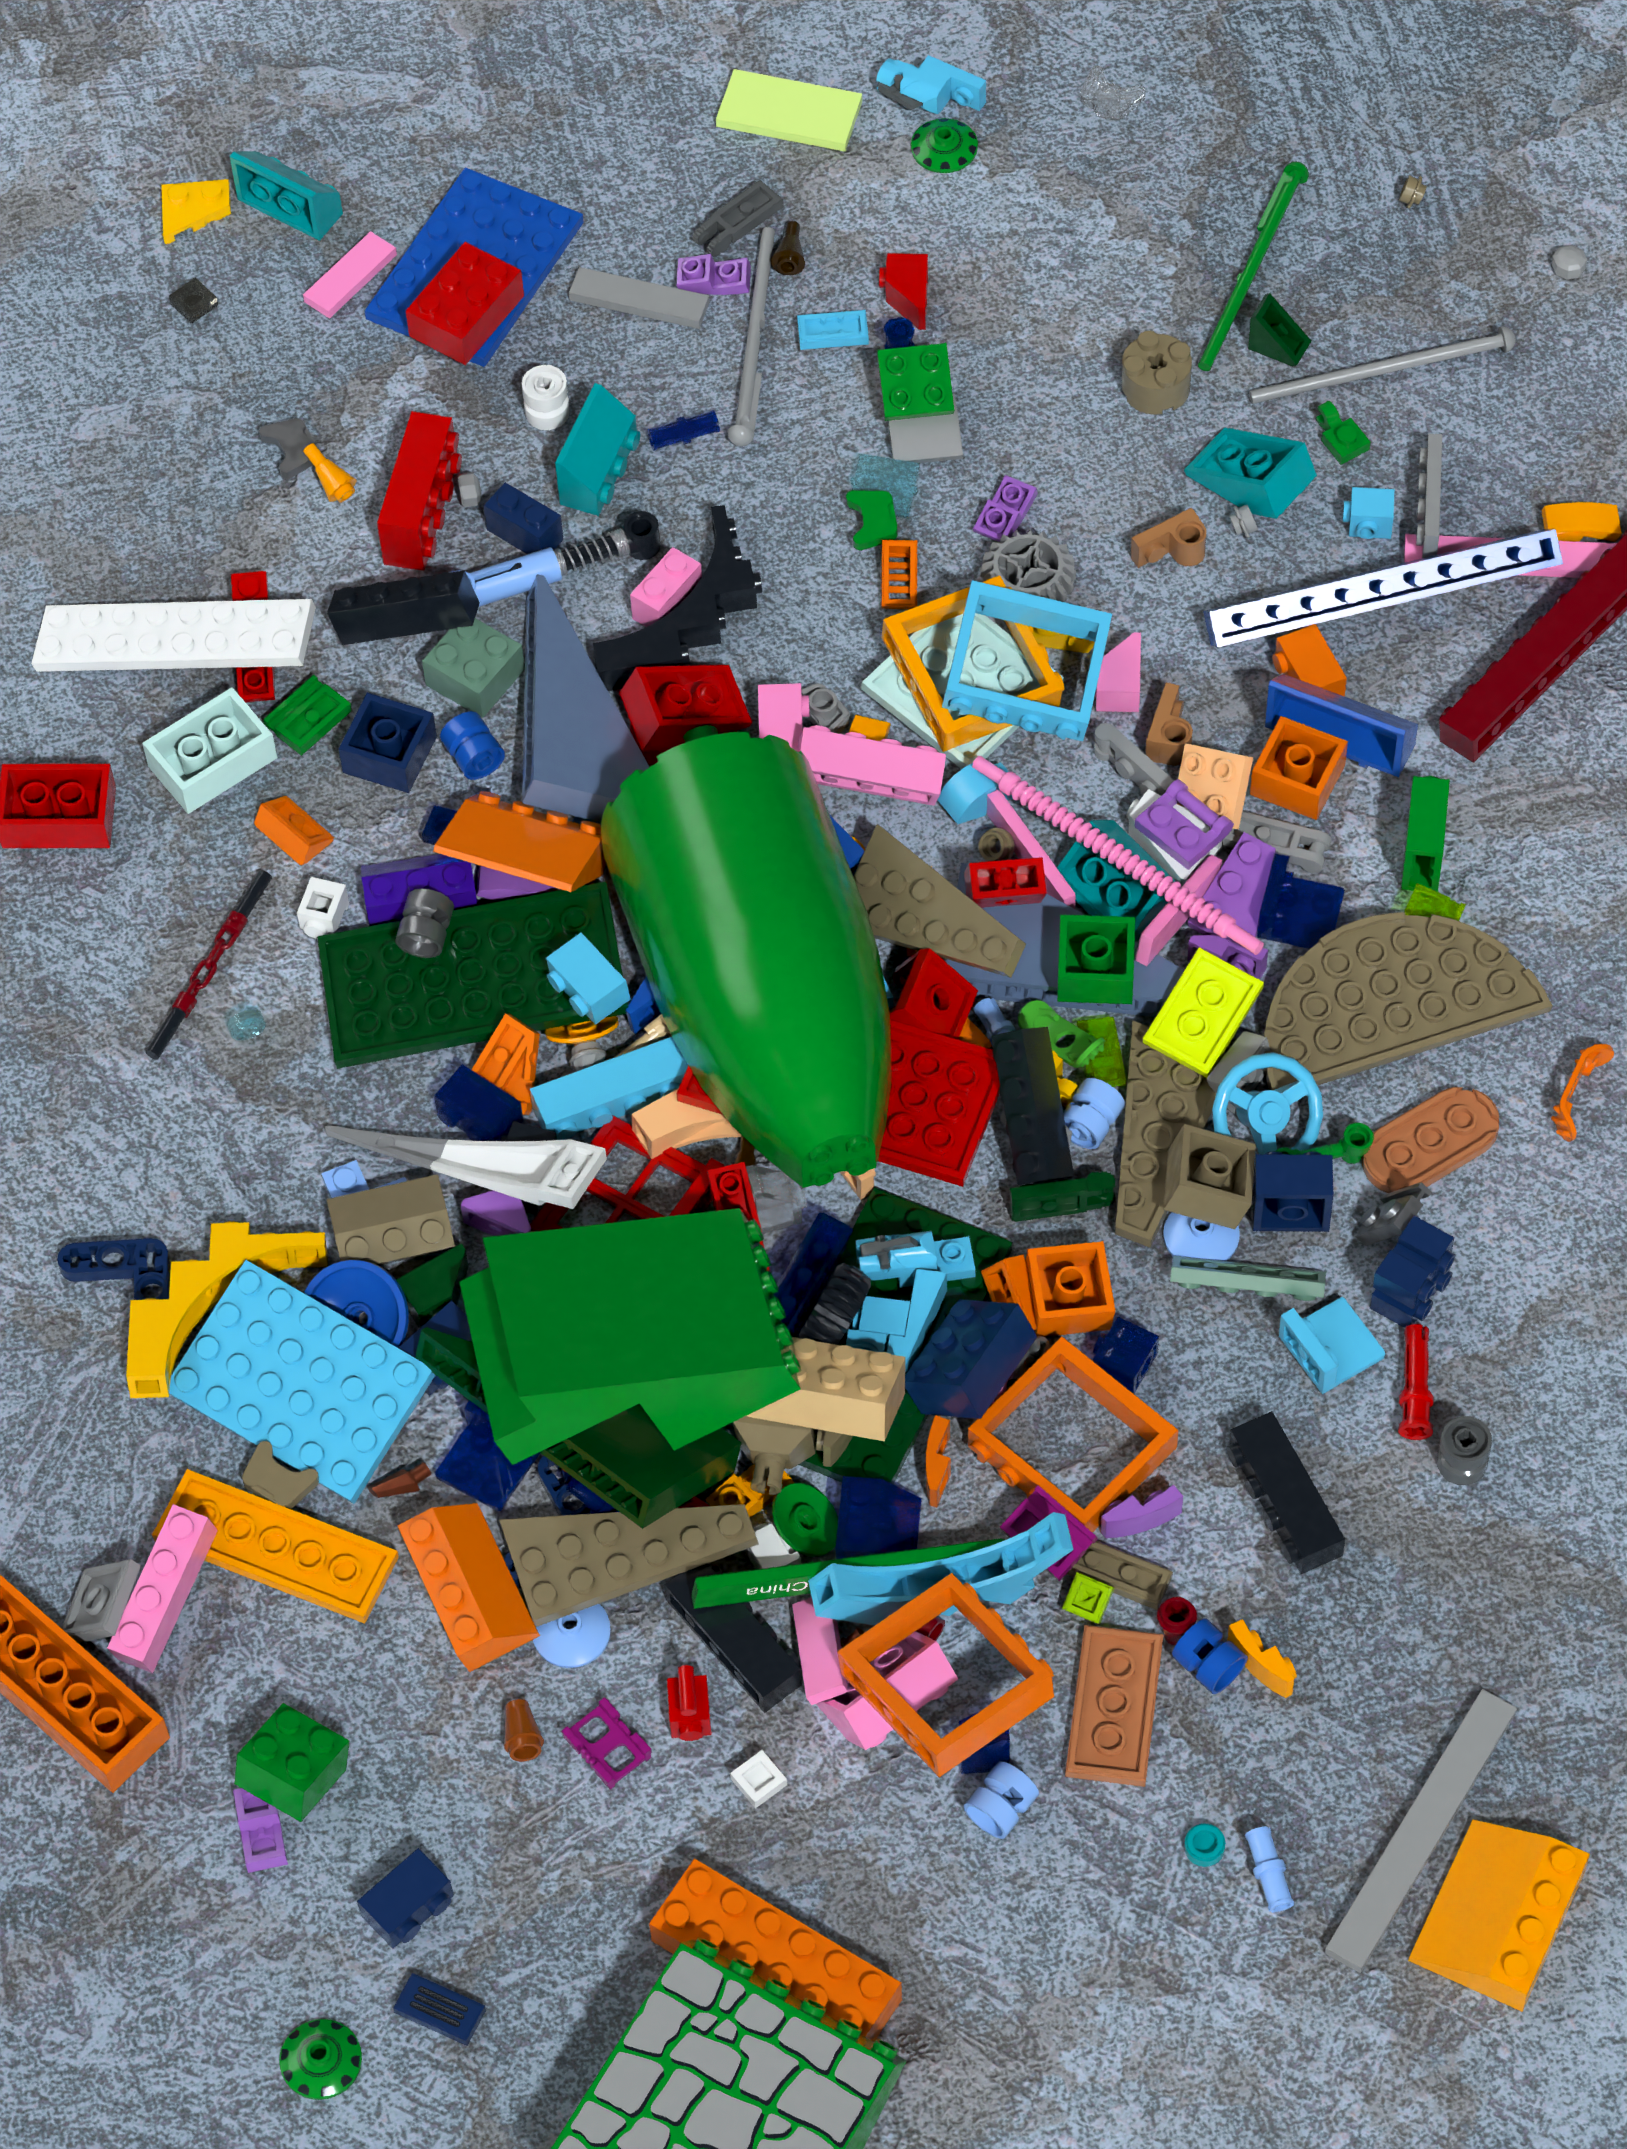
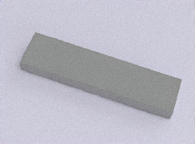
M579 267L569 291L570 301L700 329L710 304L709 295Z

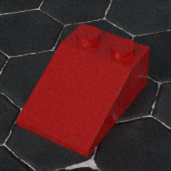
M729 665L636 667L619 692L642 751L669 750L685 743L683 740L685 733L699 726H714L718 729V734L741 730L750 727L752 724Z

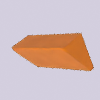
M285 795L260 804L254 825L299 865L308 863L333 842L334 837L288 796Z

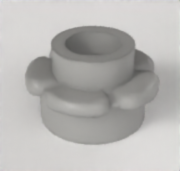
M1247 504L1239 508L1234 506L1235 513L1229 516L1237 535L1244 533L1246 538H1250L1249 534L1258 530L1252 513Z

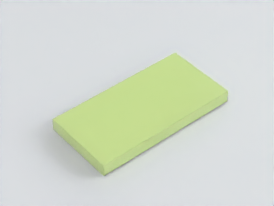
M734 69L716 117V127L845 152L863 102L862 93Z

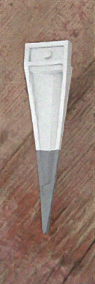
M330 1125L325 1126L326 1134L330 1137L539 1206L547 1202L574 1209L607 1160L605 1148L572 1139L549 1141L448 1140L378 1133Z

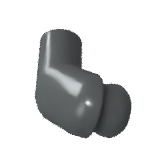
M1037 1336L1009 1377L1008 1385L1012 1386L1050 1348L1049 1341L1045 1337Z

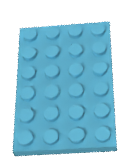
M245 1259L171 1375L169 1394L255 1446H258L262 1441L270 1442L275 1458L299 1472L315 1469L319 1475V1484L355 1504L432 1382L435 1374L423 1362Z

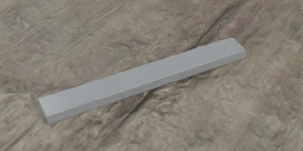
M1484 1689L1480 1691L1328 1943L1325 1954L1361 1974L1515 1717L1517 1707Z

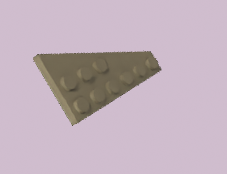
M877 824L853 876L867 910L875 939L917 951L930 948L941 958L1011 978L1026 943Z
M1132 1021L1115 1235L1151 1248L1167 1214V1211L1163 1209L1168 1149L1184 1124L1204 1130L1207 1129L1213 1116L1212 1107L1216 1093L1209 1086L1206 1077L1144 1044L1143 1037L1148 1031L1149 1026ZM1222 1054V1056H1221V1058L1219 1059L1218 1063L1220 1062V1060L1223 1058V1056H1224L1225 1054Z
M745 1504L676 1508L643 1529L620 1512L499 1520L536 1627L759 1544Z

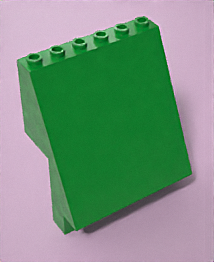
M737 1208L483 1237L489 1267L459 1283L494 1442L510 1463L514 1465L639 1403L675 1451L800 1390L801 1387L797 1373L801 1371V1366L794 1352L789 1349V1346L793 1345L794 1342L787 1326L781 1321L786 1318V1314L779 1299L774 1296V1293L779 1290L774 1277L769 1270L767 1271V1267L771 1266V1262L766 1250L759 1244L760 1241L764 1240V1237L757 1222L754 1219L748 1221L741 1209Z

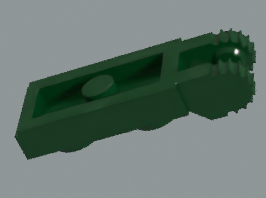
M1102 1171L1101 1173L1091 1172L1086 1179H1062L1052 1183L1025 1184L1020 1187L1010 1188L1011 1219L1014 1222L1084 1213L1087 1210L1110 1207L1113 1201H1115V1192H1113L1115 1187L1114 1175H1111V1172L1107 1173V1171Z

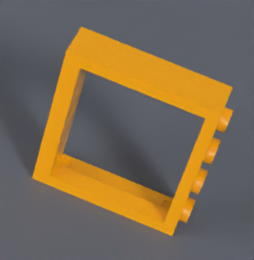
M1000 575L982 582L1013 590L1010 586L1006 587ZM970 587L883 619L881 638L943 752L1012 726V724L992 723L986 718L970 714L953 720L948 709L942 708L943 700L908 637V634L963 614ZM1004 620L1040 685L1039 688L1016 697L1060 707L1064 683L1060 674L1057 671H1052L1044 645L1036 642L1031 626Z

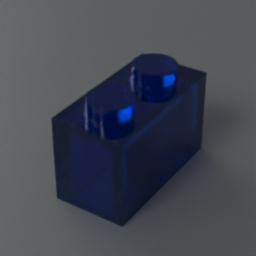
M463 1064L434 1095L438 1118L445 1125L451 1128L456 1126L464 1131L471 1141H500L504 1133H509L513 1121L518 1123L524 1121L519 1100Z

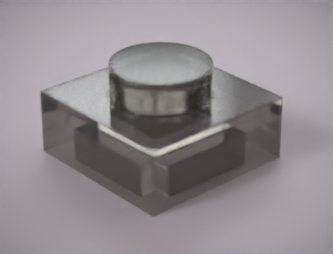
M196 277L169 295L170 304L191 324L218 306L217 297Z

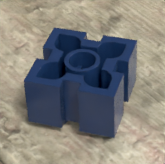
M1414 1215L1398 1238L1397 1245L1393 1250L1389 1251L1374 1274L1373 1288L1375 1290L1371 1296L1370 1309L1404 1328L1415 1324L1417 1319L1424 1321L1433 1305L1430 1297L1434 1296L1436 1291L1442 1293L1452 1278L1453 1272L1449 1271L1456 1257V1254L1452 1253L1454 1237Z

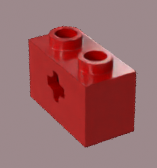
M1043 857L969 863L964 872L966 896L981 908L1041 903L1047 894Z

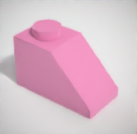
M1132 633L1103 656L1094 696L1096 697V711L1139 712L1141 633Z

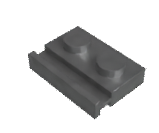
M1420 1182L1382 1195L1380 1200L1383 1202V1205L1378 1207L1374 1205L1364 1213L1360 1220L1363 1225L1355 1237L1367 1246L1401 1235L1413 1216H1416L1422 1208L1423 1204L1420 1202V1199L1429 1197L1432 1191Z

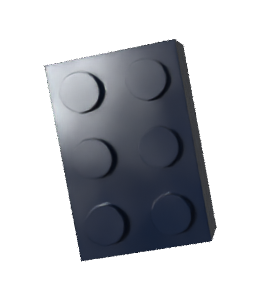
M958 1300L905 1375V1388L921 1414L981 1419L1034 1343L1037 1335L1018 1303Z

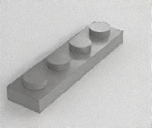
M1428 434L1427 448H1420L1419 469H1425V473H1419L1418 494H1424V499L1418 498L1417 520H1424L1423 524H1417L1416 545L1423 546L1422 558L1435 556L1438 551L1443 434Z

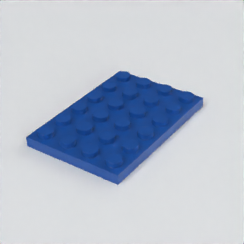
M465 167L365 309L366 320L409 337L406 309L461 245L467 242L520 269L522 272L524 297L470 360L472 363L485 367L584 223L583 214Z

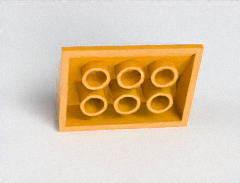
M1472 1820L1408 1961L1523 2012L1585 1874L1590 1854L1553 1837Z

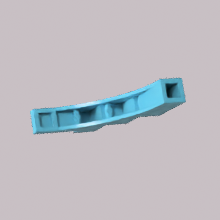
M1053 1512L1029 1530L973 1552L930 1562L898 1566L870 1567L832 1563L808 1580L817 1617L876 1625L951 1573L962 1584L965 1582L969 1583L976 1591L979 1600L1011 1604L1035 1587L1033 1581L1035 1576L1074 1549L1065 1514ZM953 1605L939 1615L950 1616L958 1611V1609Z

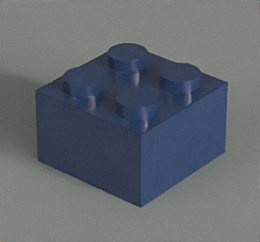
M366 693L338 749L343 773L410 793L437 738L433 712Z
M1275 1151L1256 1154L1252 1191L1253 1231L1329 1232L1334 1196L1332 1155H1322L1318 1152L1288 1155Z

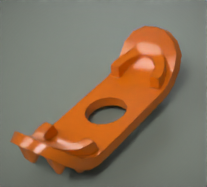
M1594 1044L1587 1049L1580 1050L1581 1056L1579 1059H1575L1577 1065L1564 1090L1560 1104L1553 1106L1557 1116H1552L1551 1120L1556 1124V1133L1561 1135L1567 1142L1575 1140L1577 1136L1576 1127L1570 1116L1573 1105L1570 1103L1571 1097L1582 1075L1590 1076L1595 1067L1604 1065L1613 1059V1047L1608 1044Z

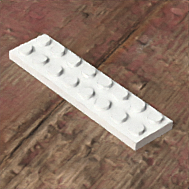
M312 599L46 605L31 664L36 672L303 666L316 606Z

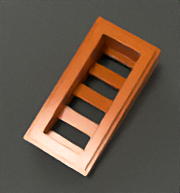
M882 540L881 609H912L917 607V540ZM889 558H909L910 562H889ZM889 570H910V574H889ZM889 581L910 582V586H889ZM889 593L910 594V599H889Z
M1024 1255L1005 1258L982 1270L981 1273L992 1302L1018 1303L1033 1330H1036L1030 1280Z

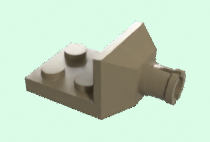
M748 1416L733 1422L736 1437L742 1442V1451L750 1462L755 1465L750 1488L755 1492L765 1494L767 1482V1486H770L769 1495L781 1493L784 1469H792L815 1454L818 1429Z

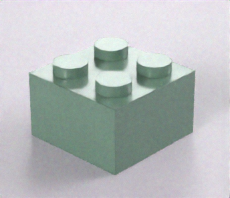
M476 618L473 626L449 629L422 660L426 686L467 710L477 712L481 718L489 712L525 670L522 645Z

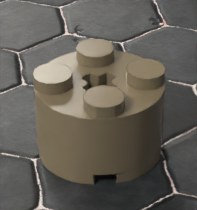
M1144 331L1127 346L1122 358L1121 387L1130 406L1140 412L1156 415L1163 414V410L1172 407L1175 410L1186 402L1190 394L1192 370L1191 351L1188 344L1169 335L1157 334L1154 331Z

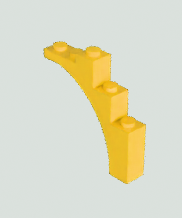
M228 1221L225 1223H211L209 1261L189 1259L171 1262L169 1299L147 1298L144 1300H130L126 1371L130 1398L169 1397L172 1371L184 1341L201 1318L219 1302L245 1259L270 1274L288 1268L328 1267L325 1232L314 1233L304 1231L301 1233L285 1234L272 1232L251 1234L249 1222L238 1223Z

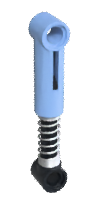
M634 512L625 519L624 525L620 526V529L611 531V533L608 532L606 537L598 535L597 540L589 538L588 543L580 541L579 546L571 544L570 549L563 546L561 550L558 548L553 550L549 547L472 573L466 572L480 602V607L530 591L537 574L543 575L548 584L562 580V576L564 574L567 575L568 570L574 569V571H577V567L583 566V568H586V564L592 563V565H595V561L598 560L604 563L605 558L610 557L613 560L614 555L621 557L628 554L637 560H648L656 556L660 550L658 520L649 512Z

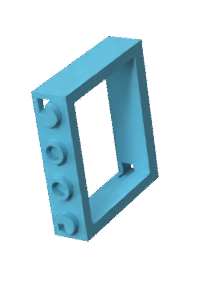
M972 580L942 708L958 711L959 715L970 714L983 717L992 723H1007L1020 726L1029 732L1041 731L1057 735L1063 740L1070 738L1083 742L1090 720L1112 614ZM975 613L1093 641L1094 646L1079 712L959 683Z

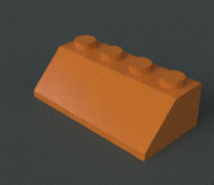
M478 1503L432 1507L397 1525L455 1653L469 1672L540 1636Z

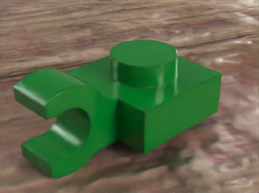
M1331 401L1318 406L1317 409L1321 415L1317 416L1316 420L1325 430L1322 432L1321 441L1340 465L1370 450V440L1352 418L1342 422L1336 407Z

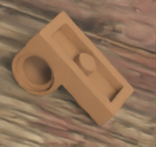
M1192 508L1131 539V559L1138 568L1149 562L1159 561L1167 553L1178 564L1183 566L1198 565L1205 557L1206 528Z
M1167 682L1165 683L1146 739L1145 755L1153 762L1177 766L1181 765L1185 743L1192 744L1193 729L1188 721L1181 718L1184 701L1179 700L1180 686Z

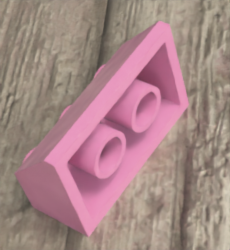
M916 1631L870 1662L879 1674L917 1713L929 1701L942 1697L948 1691L949 1686L958 1680L937 1641ZM848 1681L847 1693L816 1704L849 1742L864 1750L881 1744L886 1739L887 1734L893 1730Z

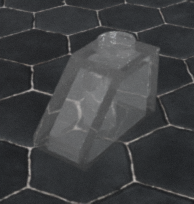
M756 1165L746 1166L762 1234L802 1224V1209L807 1207L803 1188L801 1186L795 1187L793 1180L782 1171Z

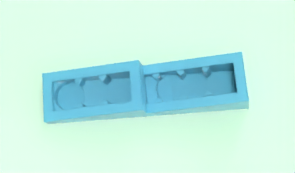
M916 1269L905 1337L889 1335L887 1353L906 1357L905 1375L917 1359L946 1295V1272Z

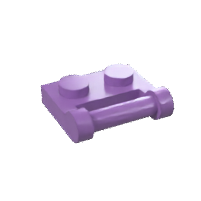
M1180 779L1172 782L1160 798L1135 818V828L1187 870L1230 833L1234 825L1226 816L1220 817L1188 791V786ZM1179 802L1211 829L1204 833L1173 808V806Z

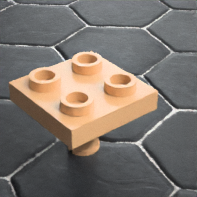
M1185 743L1178 779L1188 786V791L1216 814L1230 819L1234 823L1233 829H1239L1253 757Z

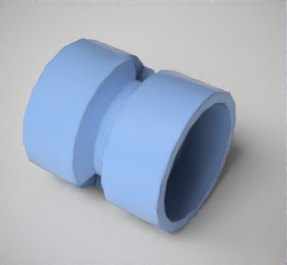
M1086 1078L1081 1083L1073 1096V1103L1070 1102L1063 1111L1065 1125L1072 1131V1143L1086 1149H1096L1100 1146L1109 1132V1125L1116 1121L1125 1107L1122 1095L1114 1087L1095 1078Z
M999 1761L985 1777V1788L979 1787L974 1791L964 1804V1810L979 1828L996 1838L1004 1839L1019 1821L1017 1812H1026L1038 1797L1039 1790L1033 1781L1021 1770L1007 1762Z

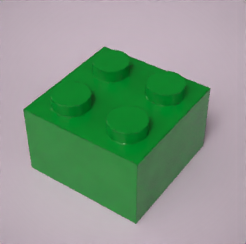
M1060 915L1057 1002L1132 1004L1135 917Z
M282 1703L237 1754L234 1784L302 1822L346 1771L350 1740Z

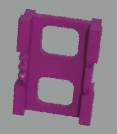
M604 1697L599 1701L598 1707L571 1728L567 1726L561 1732L564 1739L578 1754L581 1753V1757L586 1759V1763L590 1764L596 1775L611 1790L619 1780L642 1762H647L651 1758L652 1749L637 1732L631 1735L629 1728L619 1720L620 1713ZM593 1718H600L610 1730L596 1743H589L579 1731ZM625 1746L635 1759L623 1770L616 1772L604 1759L617 1747Z

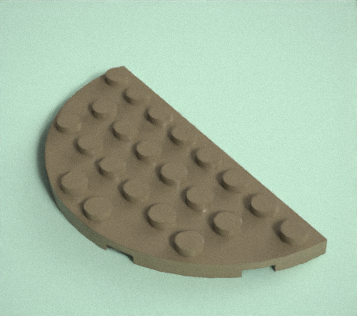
M1405 912L1380 914L1356 920L1326 934L1316 945L1294 962L1279 984L1270 1005L1264 1030V1037L1268 1039L1270 1051H1265V1053L1274 1052L1295 1058L1312 1073L1317 1085H1321L1550 1012L1553 1005L1534 973L1529 968L1525 969L1509 953L1508 947L1487 933L1460 921L1433 914L1431 917L1405 915ZM1273 1067L1264 1068L1269 1090H1275L1298 1081L1287 1071Z

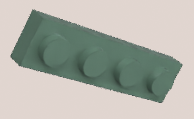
M1173 1256L1170 1282H1178L1179 1286L1188 1289H1197L1201 1285L1216 1286L1217 1290L1226 1293H1236L1239 1289L1254 1290L1255 1294L1264 1297H1274L1278 1293L1292 1294L1293 1298L1297 1300L1313 1301L1316 1297L1324 1298L1326 1272Z

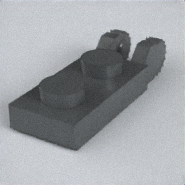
M759 180L711 214L710 219L696 229L692 239L698 245H703L706 241L711 240L718 230L720 234L713 238L706 247L708 254H711L712 257H717L728 249L731 242L735 243L783 208V199Z

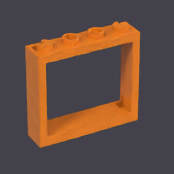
M1062 1336L987 1409L981 1419H977L968 1428V1446L977 1454V1460L982 1463L987 1461L997 1469L998 1475L1006 1484L1011 1487L1016 1485L1026 1493L1027 1498L1039 1485L1092 1533L1101 1525L1104 1510L1117 1500L1123 1502L1177 1448L1178 1444L1177 1428ZM1056 1369L1149 1443L1085 1509L1080 1507L991 1434Z
M953 1573L837 1651L840 1671L843 1677L939 1778L1054 1697L1052 1682L1054 1674L1047 1662L1042 1658L1037 1660L1029 1652L1024 1639L1018 1633L1011 1634L1007 1630L997 1611L992 1607L987 1609L979 1601L974 1588L967 1582L962 1584ZM954 1605L1026 1680L943 1738H940L879 1674L870 1662Z

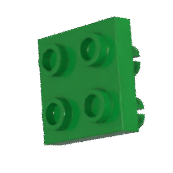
M947 343L877 350L885 421L954 414Z

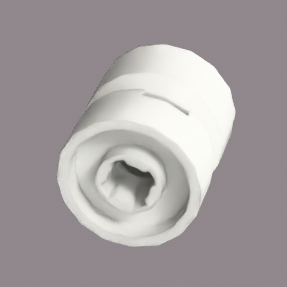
M540 365L527 371L522 379V393L527 421L533 427L540 430L559 428L565 424L570 413L567 380L564 373L552 365Z

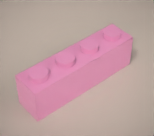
M818 725L810 726L809 728L804 727L798 739L797 752L802 751L808 759L817 784L932 806L935 805L940 796L946 754L937 752L933 747L917 746L912 748L902 746L901 742L893 739L875 741L866 739L865 735L856 732H848L845 735L831 732L827 727Z
M172 1505L126 1605L116 1634L112 1636L107 1647L117 1660L150 1673L154 1672L218 1531L208 1517L177 1505Z

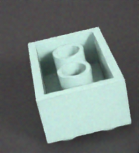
M232 687L142 743L148 767L187 814L277 759L273 734Z

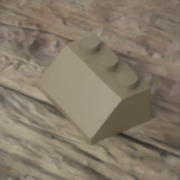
M438 1174L326 1199L340 1262L361 1260L379 1266L446 1251L455 1247Z

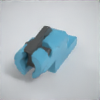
M929 55L919 68L912 64L889 58L883 63L877 74V91L890 99H894L910 110L919 107L939 114L949 100L952 99L960 105L980 111L986 103V80Z
M931 1230L904 1235H881L876 1238L855 1240L857 1263L863 1274L871 1280L898 1278L900 1288L914 1286L916 1269L946 1272L947 1281L975 1277V1265L969 1237L934 1241Z

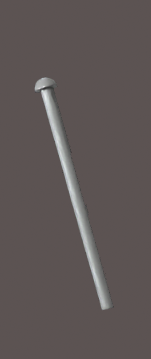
M771 227L763 228L761 233L736 423L728 429L729 440L732 444L739 447L747 446L754 438L762 373H756L760 348V328L765 326L764 311L775 230Z
M1501 326L1498 328V335L1493 337H1482L1249 391L1251 403L1255 404L1501 347L1502 351L1507 353L1514 347L1516 337L1510 328Z

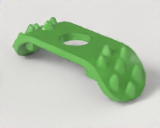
M1040 1000L1029 1001L1019 1010L1017 1017L1018 1026L1021 1029L1048 1027L1052 1050L1065 1063L1074 1068L1089 1065V1059L1094 1060L1100 1051H1104L1106 1040L1103 1037L1097 1039L1059 1016L1046 1002ZM1062 1036H1076L1075 1041L1070 1046L1065 1048L1056 1046L1057 1041Z

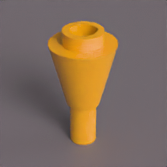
M314 443L309 444L303 450L304 454L316 467V473L329 502L337 500L341 503L354 494V486L357 482L354 477L331 460L326 459Z

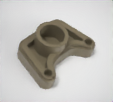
M262 1441L253 1453L242 1475V1480L245 1488L256 1496L292 1509L319 1484V1475L315 1469H307L300 1472H292L274 1461L271 1443Z

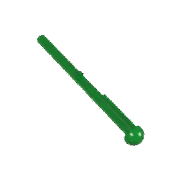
M1291 162L1283 170V174L1257 226L1258 232L1261 231L1248 258L1243 273H1239L1237 276V283L1198 363V367L1203 371L1211 370L1298 185L1308 180V169L1301 162Z

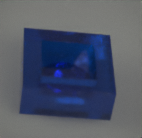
M434 805L422 833L423 842L435 845L457 811Z

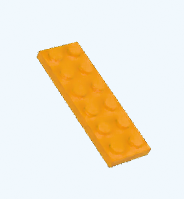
M189 1469L186 1470L152 1533L153 1539L156 1542L173 1504L208 1517L218 1531L204 1561L364 1624L399 1558L397 1550Z

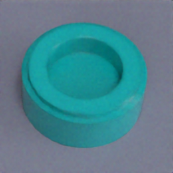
M1206 1823L1195 1825L1188 1831L1185 1837V1854L1192 1863L1198 1866L1209 1867L1215 1865L1224 1855L1225 1837L1221 1830L1214 1825Z

